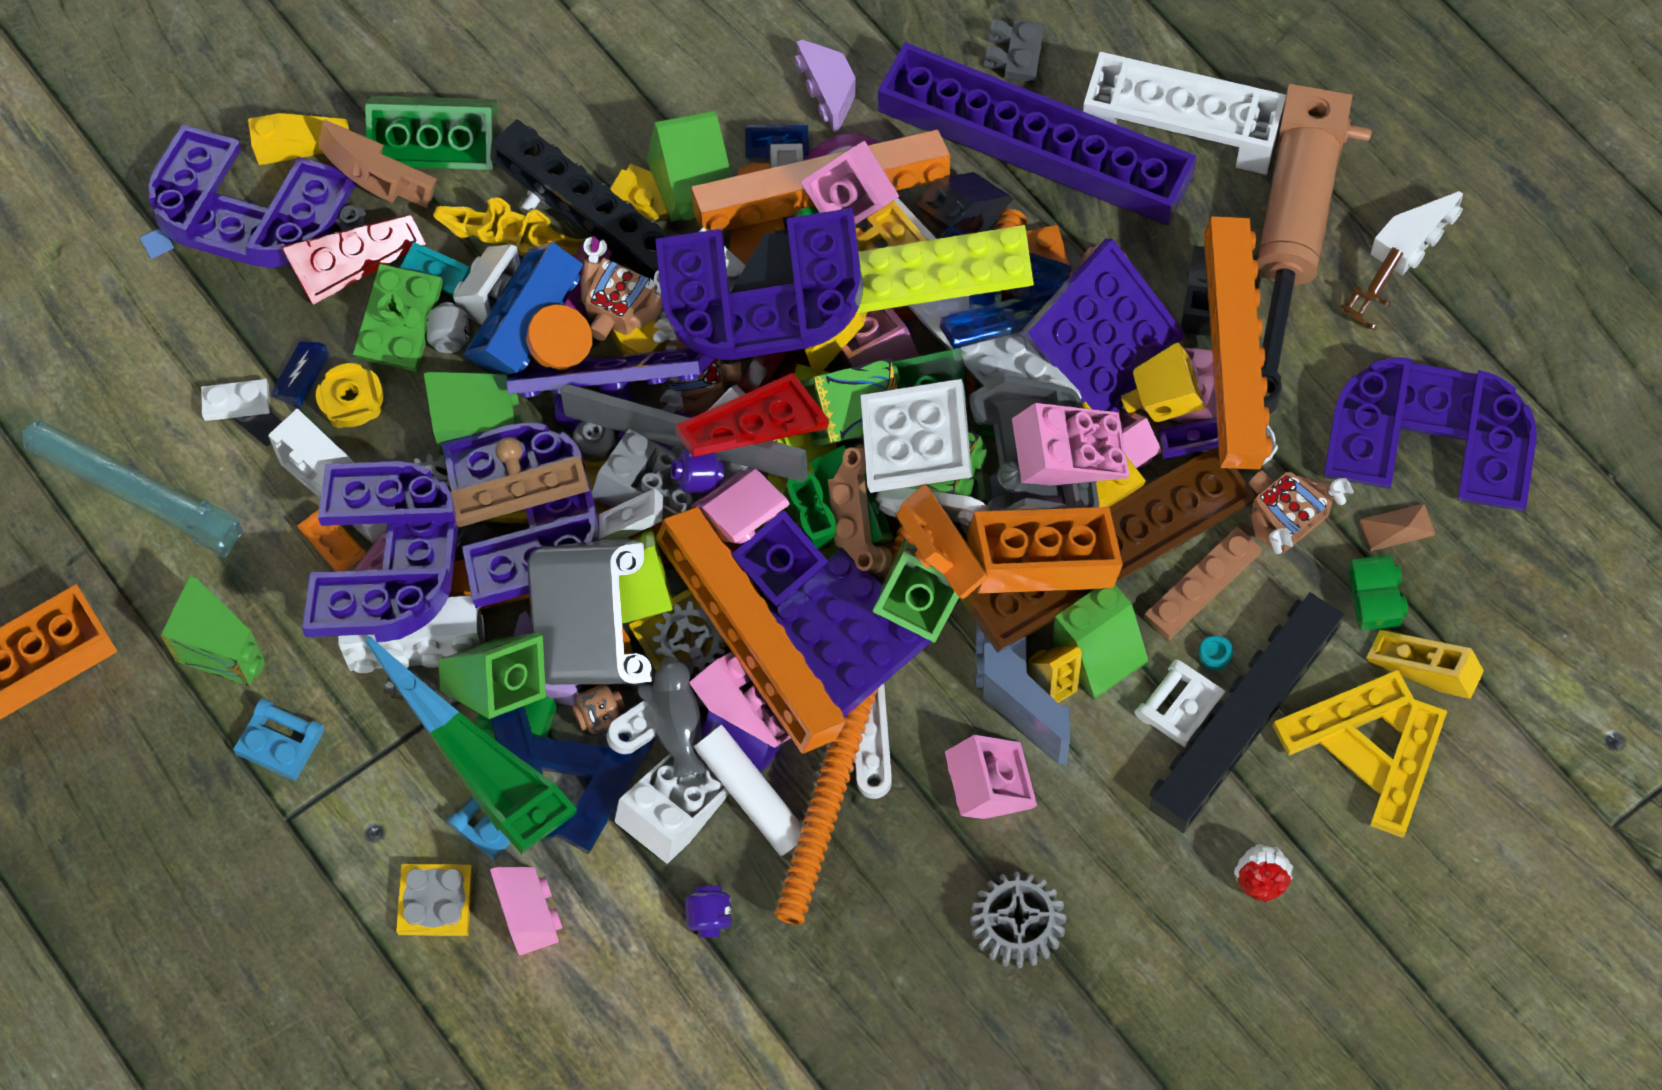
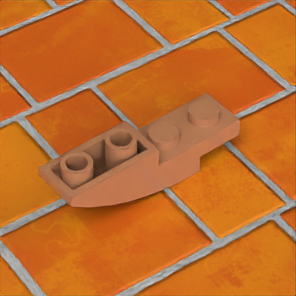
M324 120L318 146L326 157L347 177L364 189L391 203L395 201L397 196H400L425 208L429 206L432 201L437 178L382 155V144Z

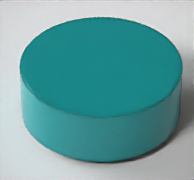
M1219 635L1206 637L1200 643L1198 650V659L1201 665L1210 671H1221L1229 666L1233 656L1231 643L1225 637Z

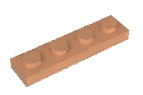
M1236 527L1144 614V620L1169 641L1261 554L1262 547L1239 527Z

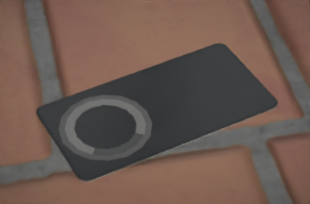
M271 412L269 414L232 418L266 447L271 444L268 435L282 423Z

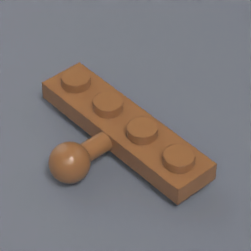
M512 437L501 439L496 445V456L501 462L506 464L508 476L451 491L457 526H466L590 491L581 457L577 456L521 472L519 459L523 452L521 443Z

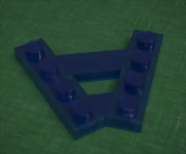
M948 226L942 238L972 233ZM1029 252L1034 282L1033 286H1029V295L1001 302V291L970 295L969 310L941 317L940 328L953 349L1019 333L1069 279L1072 266Z
M525 706L490 719L495 740L542 775L543 771L591 778L575 806L577 808L576 814L541 840L559 837L582 852L589 854L655 738L632 753L621 754L614 751L611 747L607 748L535 737L532 735ZM618 735L620 740L624 742L629 741L627 735Z

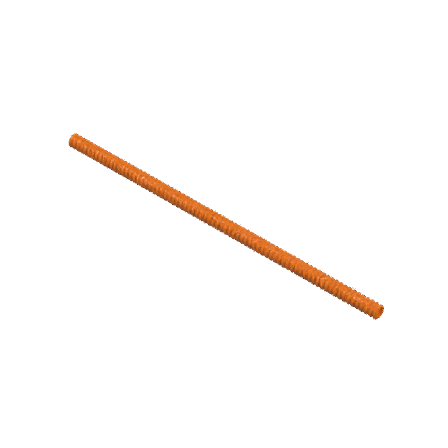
M1005 209L999 216L995 230L1022 225L1026 226L1028 219L1018 210ZM1006 290L989 292L988 294L1001 306L1000 303ZM966 371L968 408L970 404L969 395L973 393L972 390L975 388L976 380ZM901 522L899 524L900 528H898L896 533L898 537L894 539V546L891 549L893 560L905 539L900 532V529L903 527ZM889 570L885 572L886 574H884L882 577V585L885 582ZM878 689L844 717L846 722L837 739L830 742V747L826 750L827 756L824 757L822 762L824 766L819 771L821 776L816 781L818 786L813 790L815 796H812L810 799L812 806H809L807 809L809 816H806L803 821L806 826H803L800 830L802 836L797 839L799 846L794 849L796 856L791 858L790 863L792 867H789L787 870L789 877H786L784 880L786 887H783L780 892L783 897H780L777 901L780 907L774 911V915L785 923L800 925L805 922L806 918L803 914H806L809 909L806 904L812 900L810 894L815 890L813 883H816L819 878L816 873H820L822 868L819 863H823L825 859L823 853H826L828 850L826 843H829L831 840L829 833H832L835 828L832 823L837 821L838 816L836 813L841 809L839 803L844 799L842 793H845L847 790L845 783L850 781L848 773L853 771L852 763H855L857 759L855 754L859 752L860 747L858 744L863 740L861 734H864L866 730L864 724H867L869 721L868 714L872 711L871 705L875 702L874 695L878 693Z

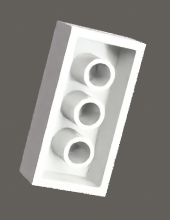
M472 595L448 597L437 616L420 630L400 640L378 643L406 668L416 665L435 668L439 667L438 659L485 643L484 620L480 607L475 608ZM374 635L338 636V645L350 671L370 673L375 669L383 668L366 644V636H370L376 641Z

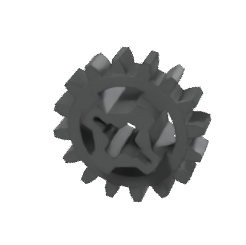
M688 601L686 610H682L678 604H675V614L671 616L667 612L662 613L667 621L665 624H655V627L661 631V635L653 637V641L661 644V647L655 651L657 656L666 655V657L676 658L673 655L675 653L685 652L690 654L693 662L677 660L686 665L690 677H693L695 669L699 668L702 672L706 669L708 663L712 664L716 660L715 656L717 654L725 655L726 651L720 647V643H725L724 639L703 608L700 606L698 610H695L693 602ZM688 617L701 618L708 625L698 627L691 624ZM677 623L678 630L676 635L668 641L669 631ZM691 631L694 635L700 634L699 638L695 640L696 646L693 648L688 644H681L686 639L685 633ZM713 637L712 648L705 656L703 649L706 641Z

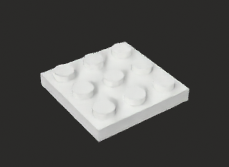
M962 379L861 395L867 486L870 493L972 477L965 393Z

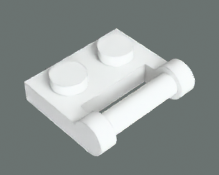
M1174 660L1168 667L1169 673L1146 703H1141L1137 707L1134 714L1142 722L1151 724L1185 748L1195 731L1208 719L1215 705L1224 698L1226 691L1180 660ZM1180 680L1187 682L1188 685L1164 716L1157 712Z

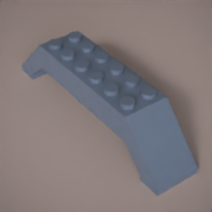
M996 472L990 477L993 498L998 495H1004V491L997 481ZM975 622L976 687H983V700L1055 762L1067 764L1070 744L1069 706H1060L1026 673V637L997 653Z

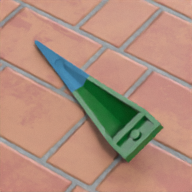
M366 636V644L496 830H500L521 855L576 814L577 808L554 782L481 730L423 683L372 637Z

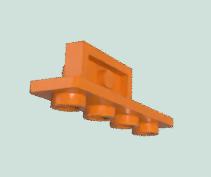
M922 485L900 505L901 510L895 514L903 525L900 532L910 544H915L918 550L914 553L918 560L926 568L933 566L944 574L957 596L964 599L981 585L988 576L931 489L926 485Z

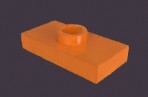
M319 509L297 525L301 534L336 572L348 570L366 556L364 549L342 525L321 526L318 520Z

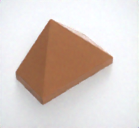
M1425 504L1363 518L1359 522L1370 551L1435 535Z

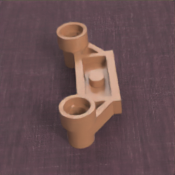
M860 444L845 450L843 462L834 479H828L831 511L836 521L835 545L836 547H842L854 559L858 569L873 574L885 573L890 569L893 557L888 548L872 544L864 480L866 472L864 444Z

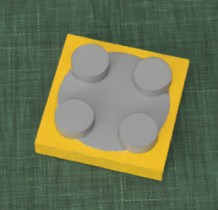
M401 864L397 934L414 936H469L473 877L472 865Z

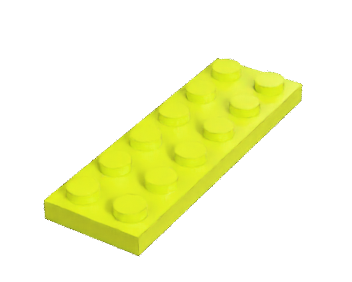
M1025 225L859 251L863 277V296L856 313L1033 286L1034 282Z

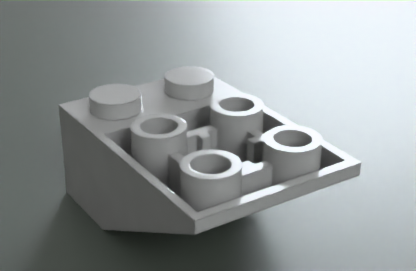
M630 428L600 469L592 490L593 498L614 508L655 488L663 495L662 520L691 510V505L706 494L681 491L677 486L676 479H672L670 473L673 459H678L679 455L643 437Z

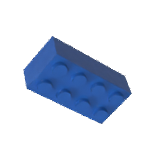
M554 242L529 249L463 356L488 374L509 375L523 371L531 359L526 343V334L530 320L544 307L554 304L564 305L562 299L567 291L573 290L581 278L578 273L584 264Z

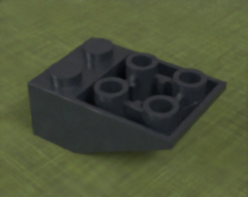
M1194 246L1181 329L1184 333L1211 337L1205 247ZM1253 255V260H1257V255Z

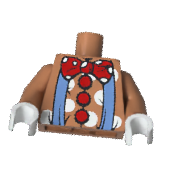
M593 237L587 238L584 242V250L589 255V258L584 260L580 283L581 301L586 306L587 316L593 320L590 325L592 336L600 341H604L611 329L623 335H628L635 328H640L656 320L663 308L659 270L655 273L653 281L605 258L600 262L598 261L599 256L603 255L607 250L605 241L601 240L598 251L593 252L591 248Z
M662 318L654 324L655 328H659L662 331H657L653 335V339L657 343H663L668 340L669 344L666 345V351L688 348L677 338L667 318ZM715 359L696 379L680 381L679 376L669 377L670 390H667L659 399L660 402L668 403L663 408V411L693 415V417L708 411L724 394L723 384L739 382L741 380V363L721 364L720 359Z
M1264 471L1258 472L1249 482V486L1258 494L1254 499L1251 514L1255 538L1272 547L1276 555L1284 554L1329 516L1332 499H1335L1338 505L1345 504L1344 493H1354L1349 481L1346 478H1339L1331 483L1300 475L1296 476L1292 472H1286L1274 482Z

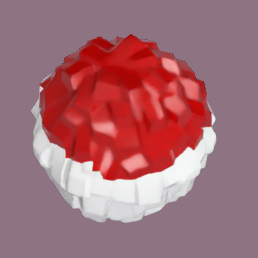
M1259 844L1248 849L1244 856L1239 859L1234 874L1237 883L1247 896H1251V898L1257 901L1268 902L1272 899H1277V897L1286 892L1292 879L1293 866L1278 847L1273 848Z

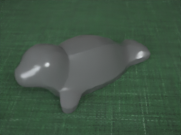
M666 657L661 661L656 671L653 686L642 685L639 687L638 693L652 707L654 724L659 738L665 749L674 758V777H687L690 774L701 775L706 773V768L697 756V751L693 748L702 737V722L696 700L698 694L689 683L691 681L690 673L686 665L674 657Z

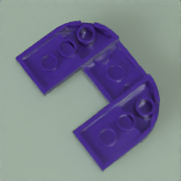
M181 125L155 167L149 181V197L154 219L159 228L169 238L190 248L250 265L274 268L290 265L281 246L333 233V225L357 184L337 167L298 157L269 208L215 194L241 151L240 140Z
M853 208L787 218L794 283L729 293L724 240L721 229L655 239L662 304L669 324L677 338L698 354L714 359L731 360L805 349L822 344L838 335L854 318L863 296V277Z
M1391 358L1370 364L1368 368L1356 376L1354 375L1345 385L1333 414L1323 478L1335 480L1346 478L1352 483L1390 489L1401 429L1466 440L1457 501L1522 512L1526 510L1536 447V425L1529 405L1524 403L1522 398L1515 392L1516 388L1509 382L1486 371L1478 370L1477 374L1415 364L1411 363L1412 359Z
M518 423L442 443L451 491L508 476L506 464L501 462L496 456L497 443L506 437L515 438L522 445L523 452L519 459L521 472L580 456L590 490L525 509L529 529L462 546L475 608L529 594L527 563L530 554L535 549L545 546L600 541L599 520L588 473L579 448L565 433L562 432L560 435L550 431L548 426L544 424Z
M409 462L325 464L318 520L321 526L388 523L382 570L310 573L302 625L304 636L374 635L378 643L400 640L413 634L437 616L445 605L451 591L458 526L454 503L447 485L444 481L440 482L432 476L431 470Z

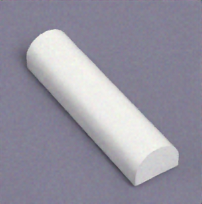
M722 724L693 746L780 856L798 845L797 839L802 836L800 830L803 825Z

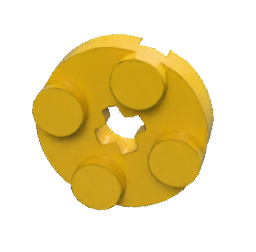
M355 363L341 364L330 369L325 374L326 378L322 381L321 385L318 384L316 389L317 404L322 415L330 421L332 426L336 428L356 427L380 415L383 389L379 378L373 371L370 372L367 369H363L361 365ZM347 390H352L354 394L358 393L351 401L341 399L346 396Z

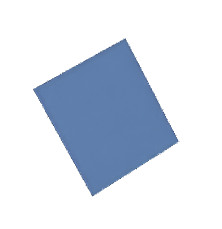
M160 228L140 237L151 259L174 249L169 237Z

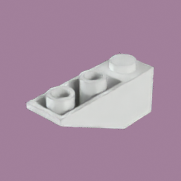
M1459 191L1394 216L1376 236L1371 255L1384 262L1391 248L1394 247L1404 253L1394 269L1396 272L1403 276L1410 266L1416 268L1425 255L1424 250L1429 244L1435 246L1444 233L1443 228L1447 223L1452 225L1460 216L1463 210L1460 207L1463 193Z

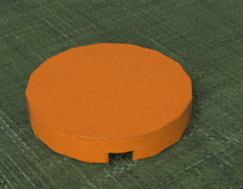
M554 304L542 308L530 320L526 334V343L531 355L541 365L565 371L576 367L588 356L592 346V331L587 320L577 310L566 305Z

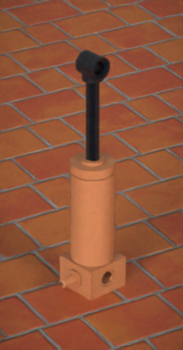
M1289 84L1275 153L1277 157L1257 256L1260 274L1274 281L1262 345L1265 350V361L1263 367H1261L1262 377L1267 379V392L1270 394L1264 397V407L1269 408L1270 414L1276 410L1282 390V378L1278 373L1293 287L1294 285L1307 284L1318 275L1335 176L1343 143H1347V138L1369 141L1372 133L1370 128L1350 125L1349 113L1352 94Z

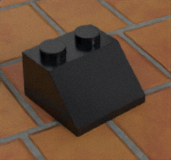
M975 172L936 179L915 204L936 225L952 236L987 231L1012 202L1013 198Z

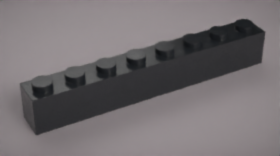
M1309 592L1303 601L1297 599L1287 613V616L1290 618L1284 626L1278 624L1268 638L1269 646L1264 652L1259 649L1249 662L1250 671L1245 677L1239 675L1229 689L1231 695L1224 703L1220 700L1215 705L1209 715V718L1212 720L1207 727L1203 728L1200 726L1195 731L1189 741V744L1192 745L1186 754L1180 752L1175 757L1169 767V770L1172 771L1165 781L1160 778L1151 789L1149 796L1152 797L1149 810L1183 834L1340 629L1344 614L1313 593Z

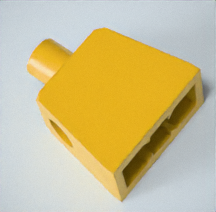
M1179 342L1135 368L1133 375L1137 389L1121 395L1123 405L1129 414L1144 408L1155 422L1206 408L1191 358Z

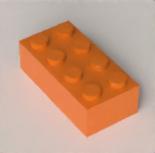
M1109 507L977 511L973 514L966 535L970 550L988 576L977 587L978 593L1114 588L1123 566Z
M77 584L0 627V720L118 652Z

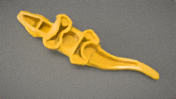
M498 197L488 200L486 213L476 212L464 206H438L433 214L437 221L445 225L453 234L460 238L477 236L481 241L491 243L494 246L512 244L517 247L518 254L523 257L529 249L550 242H554L571 256L575 257L581 241L586 240L570 238L555 232L551 227L550 219L539 210H532L526 216L513 212L510 209V205Z

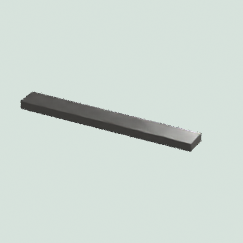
M565 384L560 391L565 416L625 433L630 428L647 439L686 449L676 434V425L690 419L688 417ZM767 441L715 453L718 459L802 483L808 477L806 450L779 442Z

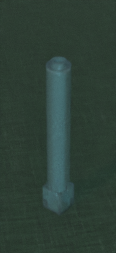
M41 420L29 424L23 431L22 440L25 450L189 534L193 542L224 558L243 532L236 516L205 500L200 503Z

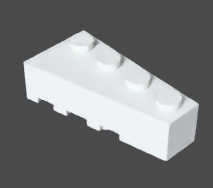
M299 409L291 413L268 435L280 465L320 499L325 464L354 463L343 450L338 448ZM388 523L356 524L351 526L373 544L383 532L387 531Z

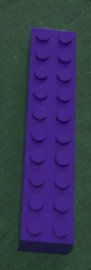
M904 42L878 89V111L927 131L938 129L940 135L944 138L1169 226L1194 176L1196 155L906 42Z

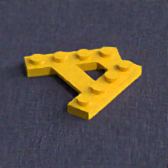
M1399 670L1276 720L1273 723V728L1288 756L1319 743L1381 795L1370 826L1404 838L1447 711L1415 700ZM1382 717L1402 734L1394 758L1389 757L1356 728Z

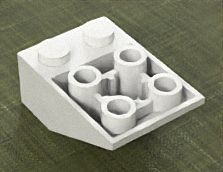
M698 753L697 756L705 766L706 773L701 775L690 774L687 777H674V758L668 754L619 799L615 823L666 864L692 841L730 794Z

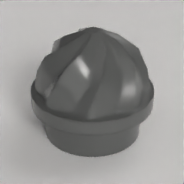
M1018 460L1006 461L998 469L997 481L1003 491L1017 494L1025 491L1030 485L1029 483L1021 482Z

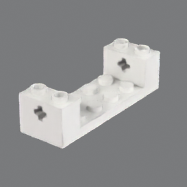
M1099 52L1084 101L1083 112L1114 124L1117 123L1118 119L1239 147L1236 168L1267 175L1287 95Z

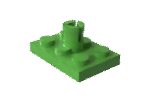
M380 264L353 353L354 357L418 372L427 342V315L432 309L437 307L444 283L443 279L433 275Z

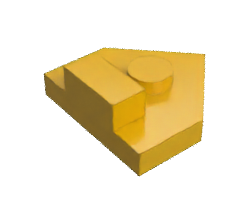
M631 163L627 170L622 169L610 188L611 191L623 201L630 202L636 211L648 220L660 219L662 221L669 219L652 173Z

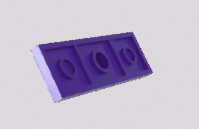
M685 348L584 359L576 367L565 371L536 364L527 365L523 371L517 372L506 382L509 394L520 393V396L523 398L537 396L540 394V391L551 390L552 394H561L560 391L565 384L577 387L597 385L598 393L634 402L630 381L647 380V384H658L667 381V377L679 376L680 381L693 380L698 378L699 374L706 370L715 359Z

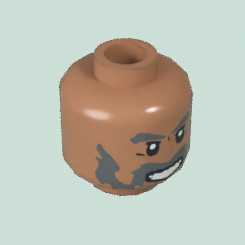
M604 684L579 693L576 697V704L572 705L580 729L582 731L587 729L593 735L608 730L611 723L621 716L620 712L626 710L619 691L612 693L610 688Z

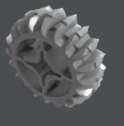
M1017 871L1013 874V881H1008L1007 877L1002 874L999 876V886L990 880L987 882L988 892L980 890L977 893V898L980 902L972 903L971 910L975 915L970 917V925L977 927L972 931L973 938L982 939L979 943L981 951L992 948L989 955L992 961L997 959L999 955H1002V964L1005 967L1009 965L1010 959H1017L1016 965L1020 969L1023 967V961L1026 958L1034 966L1037 964V954L1047 960L1050 957L1048 948L1058 949L1060 942L1057 938L1064 937L1065 928L1061 925L1066 923L1067 916L1060 913L1064 909L1063 901H1054L1057 897L1055 889L1045 892L1047 885L1045 879L1039 881L1037 885L1033 884L1034 875L1032 873L1028 874L1026 881L1020 880V874ZM1012 897V903L1009 907L1000 909L997 913H990L1000 901ZM1023 897L1036 902L1044 912L1027 906ZM1016 907L1019 908V915L1023 921L1020 933H1018L1017 924L1013 918L1016 915ZM1041 926H1047L1038 938L1025 943L1024 938L1028 932L1039 930ZM996 927L997 931L1009 933L1013 943L999 937L992 928Z

